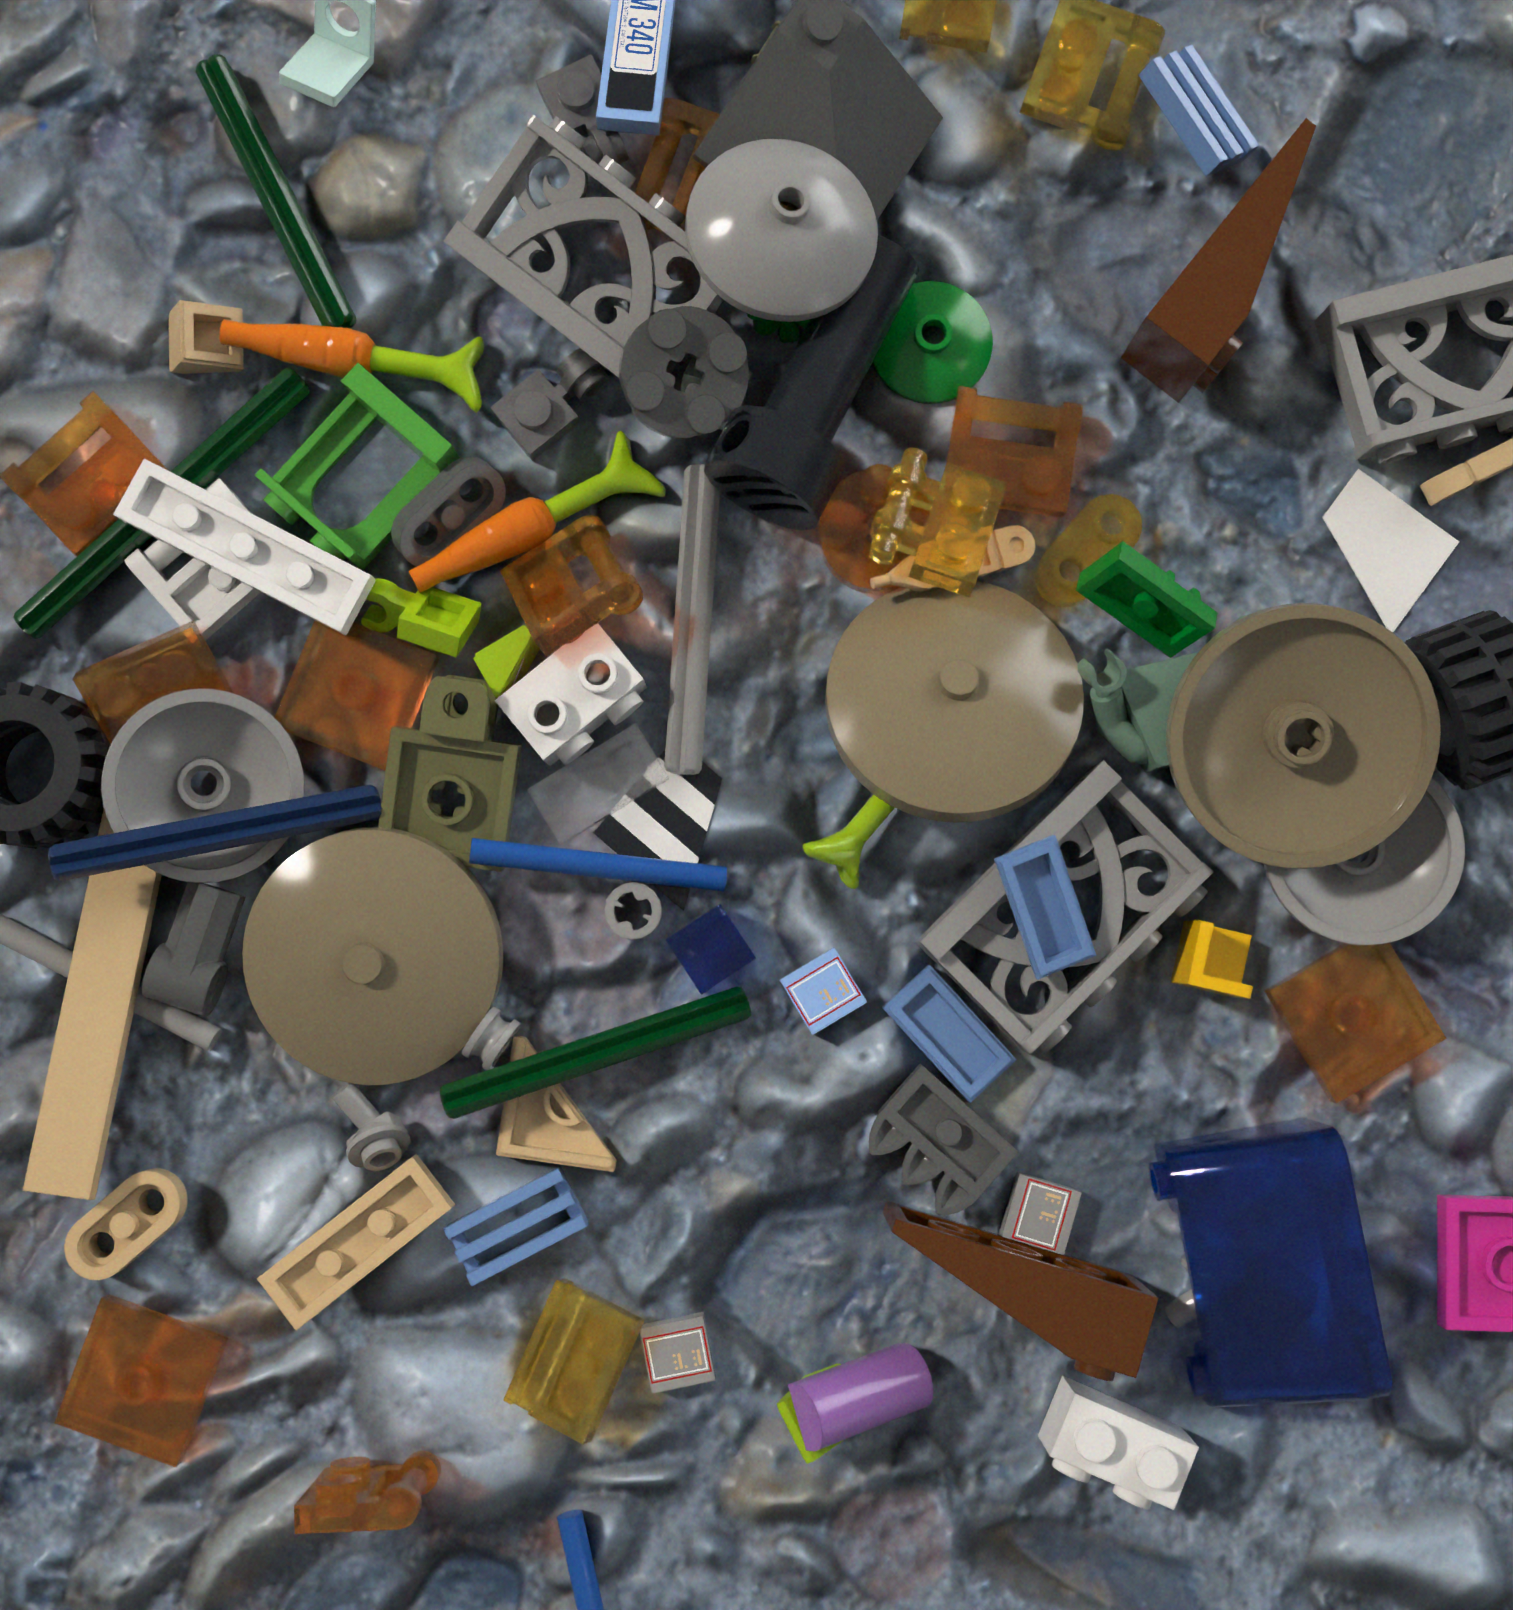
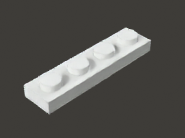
M145 458L113 514L125 523L344 636L350 630L376 581L370 574Z

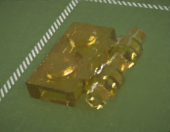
M918 448L905 449L900 463L894 465L890 470L886 482V490L889 495L885 507L876 512L872 521L870 535L873 541L869 549V556L881 564L892 563L897 550L915 556L908 577L970 598L978 578L1007 482L950 463L946 464L941 481L939 482L927 478L924 472L928 461V456L924 451ZM912 505L930 511L925 527L912 523L908 517Z

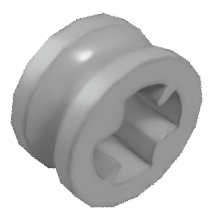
M631 882L622 884L611 892L606 899L604 913L606 922L614 933L622 938L636 940L646 938L655 932L661 923L663 908L662 902L654 890L645 884ZM630 893H633L638 901L649 900L652 908L651 916L643 915L648 920V923L636 930L630 921L620 923L616 914L617 907H625L619 901Z
M493 1006L485 1015L462 1051V1055L467 1058L473 1055L480 1057L483 1062L482 1068L485 1070L494 1067L521 1026V1023L515 1019L512 1022L504 1021L501 1018L502 1010L496 1006Z

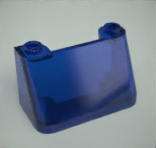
M1302 1117L1154 1144L1157 1161L1149 1163L1151 1186L1156 1200H1167L1170 1209L1178 1215L1201 1341H1196L1194 1345L1195 1355L1188 1356L1185 1359L1187 1376L1194 1396H1202V1399L1210 1407L1217 1408L1356 1401L1390 1395L1392 1391L1390 1365L1346 1148L1338 1131L1333 1126Z

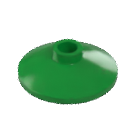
M937 281L914 283L872 363L881 380L899 396L922 404L949 402L969 392L984 375L993 349L991 325L980 304L964 290L954 285ZM930 326L937 327L943 332L944 340L938 344L928 343L922 337V331Z

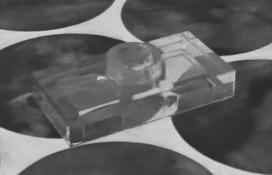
M635 723L528 788L527 791L558 842L563 845L670 778Z

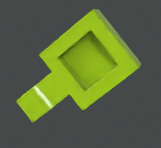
M376 578L366 600L376 602L383 608L371 604L362 617L361 624L369 630L380 633L389 632L398 627L397 638L423 646L428 650L441 652L457 658L479 623L482 603L435 587H431L421 593L419 591L413 593L398 587L389 580Z

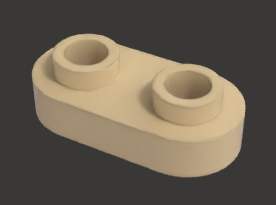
M161 1168L147 1169L127 1178L79 1219L69 1230L65 1239L64 1251L71 1269L83 1278L103 1280L128 1267L182 1219L187 1208V1192L184 1184L174 1173ZM151 1189L157 1190L163 1195L164 1206L160 1212L152 1210L147 1204V1195ZM101 1232L108 1233L114 1240V1249L111 1254L102 1252L98 1247L97 1240Z

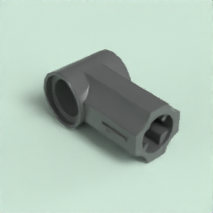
M187 882L168 939L158 946L146 968L142 982V995L204 1017L210 1015L216 1007L225 986L228 965L224 962V958L246 897L206 883Z

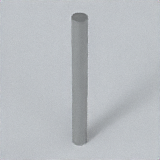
M0 914V944L68 978L73 955L71 950ZM139 986L134 1008L135 1014L208 1052L213 1049L222 1033L221 1028L186 1010L144 997L142 995V987Z

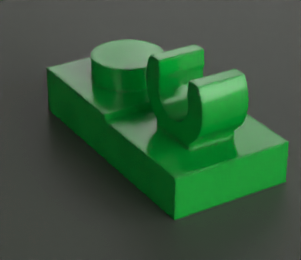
M1124 541L1120 542L1079 573L1076 588L1078 593L1170 658L1216 627L1218 612L1201 601L1200 592L1193 587L1187 591L1174 581V572L1171 570L1163 571Z

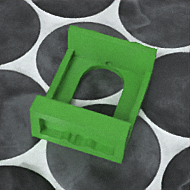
M357 363L341 380L349 392L345 399L273 477L269 476L261 468L255 476L271 490L263 500L289 524L293 525L301 517L317 531L310 540L314 546L343 561L348 558L363 571L392 539V524L400 510L450 463L460 457L451 443L362 365ZM378 420L415 452L420 459L362 522L355 527L347 529L330 528L321 522L315 514L313 506L314 491L328 472L370 426Z

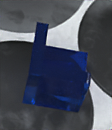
M721 904L666 939L701 995L756 959Z

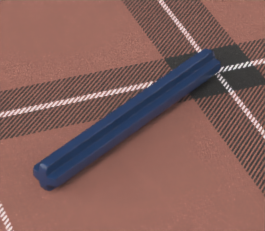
M359 786L54 844L48 850V859L54 879L65 881L378 820L381 815V799L375 786Z

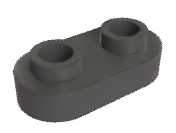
M462 457L453 461L396 515L391 529L395 548L407 561L416 567L432 559L462 535L500 511L506 495L503 478L493 467L480 458ZM469 479H474L472 489L468 493L460 495L461 485ZM424 522H429L427 532L421 537L414 538L416 528Z

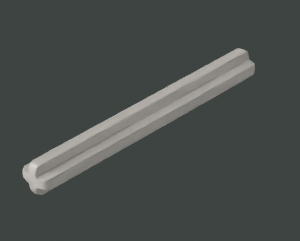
M705 464L689 465L684 471L664 763L666 771L678 775L699 774L702 769L720 492L709 482L704 473Z

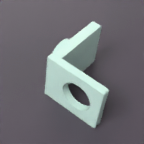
M315 0L314 34L279 71V83L331 107H336L374 63L376 0ZM331 2H343L356 13L360 24L359 31H348L335 21L330 10Z

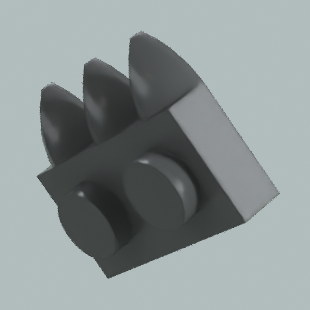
M921 1064L914 1069L878 1110L879 1114L873 1122L869 1135V1153L871 1155L891 1153L902 1148L909 1141L912 1143L906 1152L902 1166V1183L904 1185L921 1184L935 1178L942 1171L945 1172L939 1183L935 1198V1213L939 1216L958 1213L971 1206L1019 1153Z

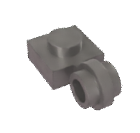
M592 54L537 79L538 91L552 119L557 116L581 136L588 135L585 138L587 141L582 147V151L586 156L597 164L600 163L605 154L619 165L629 161L627 150L619 132L597 130L596 112L601 72Z
M579 348L568 355L558 366L557 373L562 379L557 386L553 387L544 374L537 369L492 405L490 409L526 455L533 461L580 423L578 415L567 402L575 395L582 402L589 400L604 388L609 381V376L604 371L605 367Z

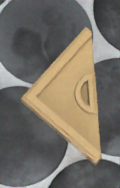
M513 1037L510 1062L537 1054L526 1037ZM560 1083L504 1102L496 1155L614 1172L616 1158Z

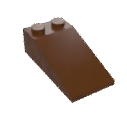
M1305 118L1145 317L1121 356L1122 360L1178 403L1192 386L1203 393L1243 344L1233 334L1250 313L1313 137L1316 125L1307 118Z
M886 1201L883 1215L892 1233L1054 1346L1065 1356L1076 1360L1074 1369L1104 1381H1113L1116 1372L1137 1378L1158 1297L1132 1274L1066 1254L1061 1255L1002 1237L996 1233Z

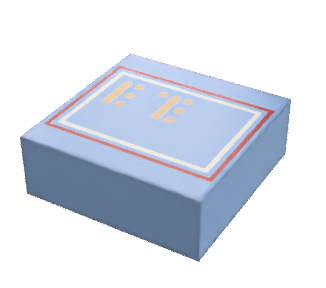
M835 947L780 979L812 1035L867 1003Z

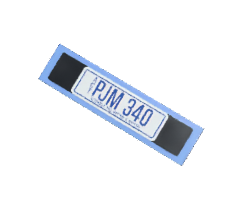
M611 0L596 112L597 130L660 135L676 0Z

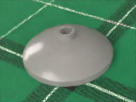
M787 139L751 141L738 145L718 156L706 167L696 181L689 198L685 219V235L689 253L703 280L730 305L750 315L767 320L803 321L825 315L847 302L861 287L869 273L877 249L878 230L876 216L871 200L860 181L844 164L830 154L809 144ZM780 202L794 204L799 210L788 211L780 205Z
M188 689L162 696L148 703L122 726L113 739L105 758L101 792L109 824L113 832L118 833L302 798L304 796V777L300 757L289 734L264 708L247 698L231 692L216 689ZM199 771L211 772L217 780L214 790L207 794L197 793L191 786V779L195 773ZM289 837L147 864L145 866L159 874L180 881L194 883L225 881L247 874L261 866L278 852Z
M1432 778L1422 800L1409 818L1386 840L1365 852L1364 858L1360 863H1352L1346 860L1337 864L1315 868H1284L1264 864V869L1269 884L1281 905L1296 921L1310 931L1329 940L1344 944H1385L1408 937L1432 922L1450 902L1457 889L1464 867L1465 841L1463 828L1452 801L1442 787Z

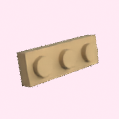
M415 1154L259 1276L257 1280L293 1328L298 1330L456 1204L420 1157Z

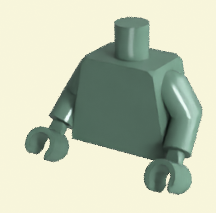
M1105 649L1104 654L1107 657V666L1100 674L1096 675L1093 665L1085 658L1080 660L1077 665L1080 676L1092 687L1090 698L1099 734L1128 762L1140 764L1145 773L1170 768L1166 747L1167 719L1170 704L1183 673L1198 652L1127 669L1119 657L1111 650Z

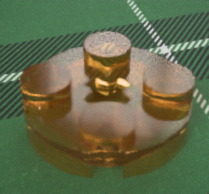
M871 465L863 471L855 472L838 483L819 523L818 537L822 557L831 573L849 588L873 594V592H890L900 588V586L887 585L872 589L870 578L887 574L907 556L920 549L941 544L945 521L934 495L919 479L902 470L892 469L888 465ZM872 517L879 521L885 517L889 518L894 522L891 531L897 539L891 545L884 540L878 541L875 545L870 544L865 539L870 531L865 522Z

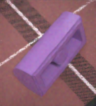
M908 1343L891 1345L788 1384L806 1451L820 1450L928 1407L933 1398V1383L928 1366L919 1351Z

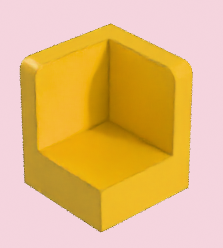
M1202 920L1184 921L1170 983L1230 997L1251 999L1253 986L1243 984L1242 979L1252 935L1214 927L1213 923Z

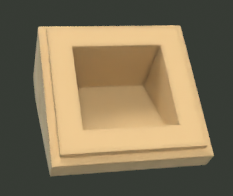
M179 300L169 313L170 372L181 374L241 372L243 370V348L222 345L219 335L220 326L224 319L243 322L242 308Z

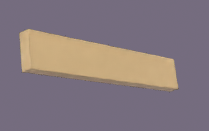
M103 809L98 836L114 833L107 819L105 809ZM145 865L89 876L22 1191L86 1200L96 1199L162 874L153 871Z

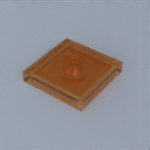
M314 620L274 718L283 726L287 733L386 771L391 727H412L439 657L434 653L354 622L347 635L344 636Z
M1390 943L1377 945L1343 944L1264 990L1328 1100L1333 1103L1342 1101L1447 1039Z
M108 1294L100 1299L54 1423L177 1467L183 1462L228 1337Z

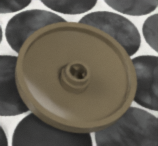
M971 579L922 592L900 587L883 595L867 606L851 622L840 638L833 653L827 676L826 717L832 740L841 759L856 779L876 797L905 813L920 818L953 823L974 822L1004 815L1020 808L1044 791L1057 777L1069 758L1081 727L1084 711L1083 683L1078 672V663L1065 637L1043 612L1017 594L996 585Z
M1318 603L1284 604L1257 611L1230 624L1206 643L1192 659L1176 687L1170 704L1166 730L1167 757L1172 778L1184 804L1195 819L1220 843L1242 856L1267 865L1284 868L1323 867L1349 860L1371 850L1393 834L1413 813L1422 800L1435 771L1441 736L1440 714L1437 699L1425 669L1408 646L1389 629L1364 615L1336 606Z
M381 827L358 828L335 833L308 844L291 855L271 874L258 893L247 919L242 950L243 972L251 1003L260 1021L277 1044L290 1056L311 1070L334 1080L360 1085H388L425 1075L448 1062L465 1047L477 1026L493 1007L498 994L503 968V942L499 922L487 893L469 868L456 856L429 839L410 832Z

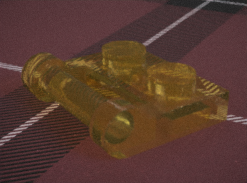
M1060 0L1020 113L1090 137L1095 144L1109 150L1123 149L1131 132V125L1128 119L1142 82L1139 74L1148 65L1150 57L1159 52L1165 36V29L1154 20L1097 0ZM1111 39L1124 42L1127 51L1106 110L1103 111L1088 106Z

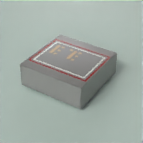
M1016 1172L999 1234L1008 1239L1064 1255L1082 1192L1061 1184Z
M704 1312L640 1325V1336L652 1394L716 1380Z

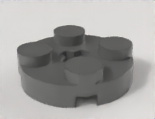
M692 306L659 310L631 333L622 350L619 362V379L622 390H624L625 399L637 419L644 426L660 435L676 439H687L715 432L729 420L734 408L740 407L745 398L749 382L746 345L741 337L734 333L727 322L708 310ZM684 355H688L695 359L694 369L701 373V379L699 384L689 383L684 392L673 388L675 377L666 372L669 361L679 363L684 358Z

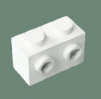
M594 620L494 701L543 761L551 766L560 759L564 765H567L592 746L594 740L589 734L609 719L614 725H617L634 713L644 702L639 694L647 686L643 677L597 621Z
M1063 1375L1038 1434L1049 1456L1054 1458L1052 1466L1055 1469L1084 1483L1089 1482L1091 1475L1114 1484L1112 1490L1114 1494L1143 1509H1150L1153 1501L1172 1510L1175 1509L1199 1449V1446L1182 1427Z

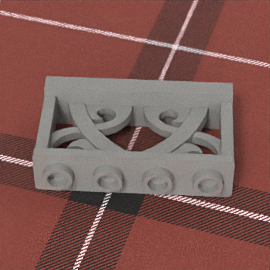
M532 114L525 124L527 127L462 222L457 220L443 242L619 378V362L626 341L631 333L640 324L654 315V313L659 310L680 306L698 307L715 313L723 299L708 286L700 275V288L692 300L679 305H670L657 301L656 286L664 290H674L686 283L685 281H675L669 276V267L674 260L683 258L693 262L687 246L685 231L679 227L686 216L657 193L647 203L629 188L636 178L606 154L599 164L595 163L580 151L587 140L557 116L548 126ZM549 158L561 160L569 170V181L564 187L557 189L551 185L549 176L546 174L543 180V192L551 205L539 209L530 195V172L542 160ZM587 174L618 198L585 197L588 189ZM515 195L518 203L527 215L514 222L490 242L486 239V236ZM643 217L674 241L664 243L653 251ZM593 222L619 223L629 252L632 289L619 284H600L586 289L569 303L561 296L566 289L570 276V257L566 244L557 230ZM544 236L553 250L555 262L549 271L539 273L534 270L532 259L538 252L547 253L543 246L536 242V240ZM606 298H617L630 302L629 313L618 306H614L617 310V317L611 324H603L599 320L597 309L600 302ZM669 361L666 372L671 374L678 363Z
M1513 255L1336 299L1314 321L1320 343L1326 344L1354 441L1355 447L1353 451L1356 461L1377 456L1379 464L1396 462L1416 454V446L1437 441L1439 449L1455 447L1477 438L1476 430L1496 425L1499 434L1513 432V397L1503 399L1513 387V326L1492 322L1485 314L1487 302L1498 301L1505 310L1504 315L1499 321L1513 319ZM1458 310L1463 321L1473 331L1483 337L1497 341H1509L1499 365L1479 391L1451 382L1421 363L1441 343L1447 328V312ZM1411 321L1419 322L1426 329L1427 338L1419 348L1409 352L1405 346L1410 345L1417 338H1412L1406 334L1405 324ZM1356 335H1361L1372 354L1383 366L1368 379L1366 378L1356 343ZM1391 377H1394L1402 385L1392 393L1388 404L1389 409L1398 401L1407 402L1413 409L1411 420L1401 425L1390 424L1377 415L1373 402L1374 395L1380 384ZM1435 405L1452 411V413L1433 417Z
M1104 760L1092 766L1004 853H1009L1051 835L1056 836L1059 847L1066 841L1075 843L1079 850L1077 858L1084 856L1090 850L1092 851L1094 860L1076 868H1067L1071 881L1084 879L1096 873L1098 875L1099 913L1094 938L1091 940L1097 956L1070 966L1090 964L1068 987L1061 970L1039 980L1035 978L1019 930L1014 939L1004 937L1014 922L1004 924L997 918L998 907L1002 903L1007 902L1008 898L995 863L915 941L1022 1051L1029 1054L1038 1047L1046 1053L1059 1043L1072 1027L1066 1019L1083 1002L1092 1007L1103 999L1117 983V980L1111 974L1128 957L1137 962L1148 954L1162 938V935L1156 929L1173 912L1182 917L1192 910L1207 894L1208 891L1201 884L1213 873L1120 781L1122 778ZM1105 797L1143 836L1126 840L1116 846L1105 818L1096 804ZM1137 850L1152 851L1160 855L1168 868V878L1164 888L1152 896L1141 894L1137 887L1139 877L1144 873L1153 871L1137 866L1122 872L1120 858ZM1124 906L1133 911L1142 912L1121 933ZM959 940L985 954L1001 959L994 970L989 989L950 951ZM1014 963L1027 965L1020 979L1021 989L1025 997H1027L1030 985L1036 981L1044 982L1050 990L1046 1005L1036 1013L1020 1014L1014 1011L1007 1003L1005 981Z

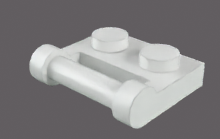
M218 478L206 489L216 496L250 512L221 478ZM160 540L154 542L144 552L137 548L124 560L125 564L187 635L200 645L261 593L195 558L168 580L162 570L183 552Z

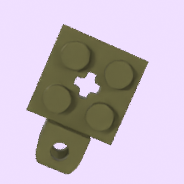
M456 675L437 676L431 680L424 695L420 729L404 726L391 727L378 827L402 830L429 839L456 856L466 867L502 872L505 870V867L469 864L472 838L509 842L522 744L491 740L494 739L498 704L494 701L497 698L492 693L486 680ZM458 693L463 694L468 701V710L465 715L458 712L455 707V698ZM447 781L456 783L457 791L465 795V806L456 807L453 816L444 815L443 805L433 801L434 790L444 789Z

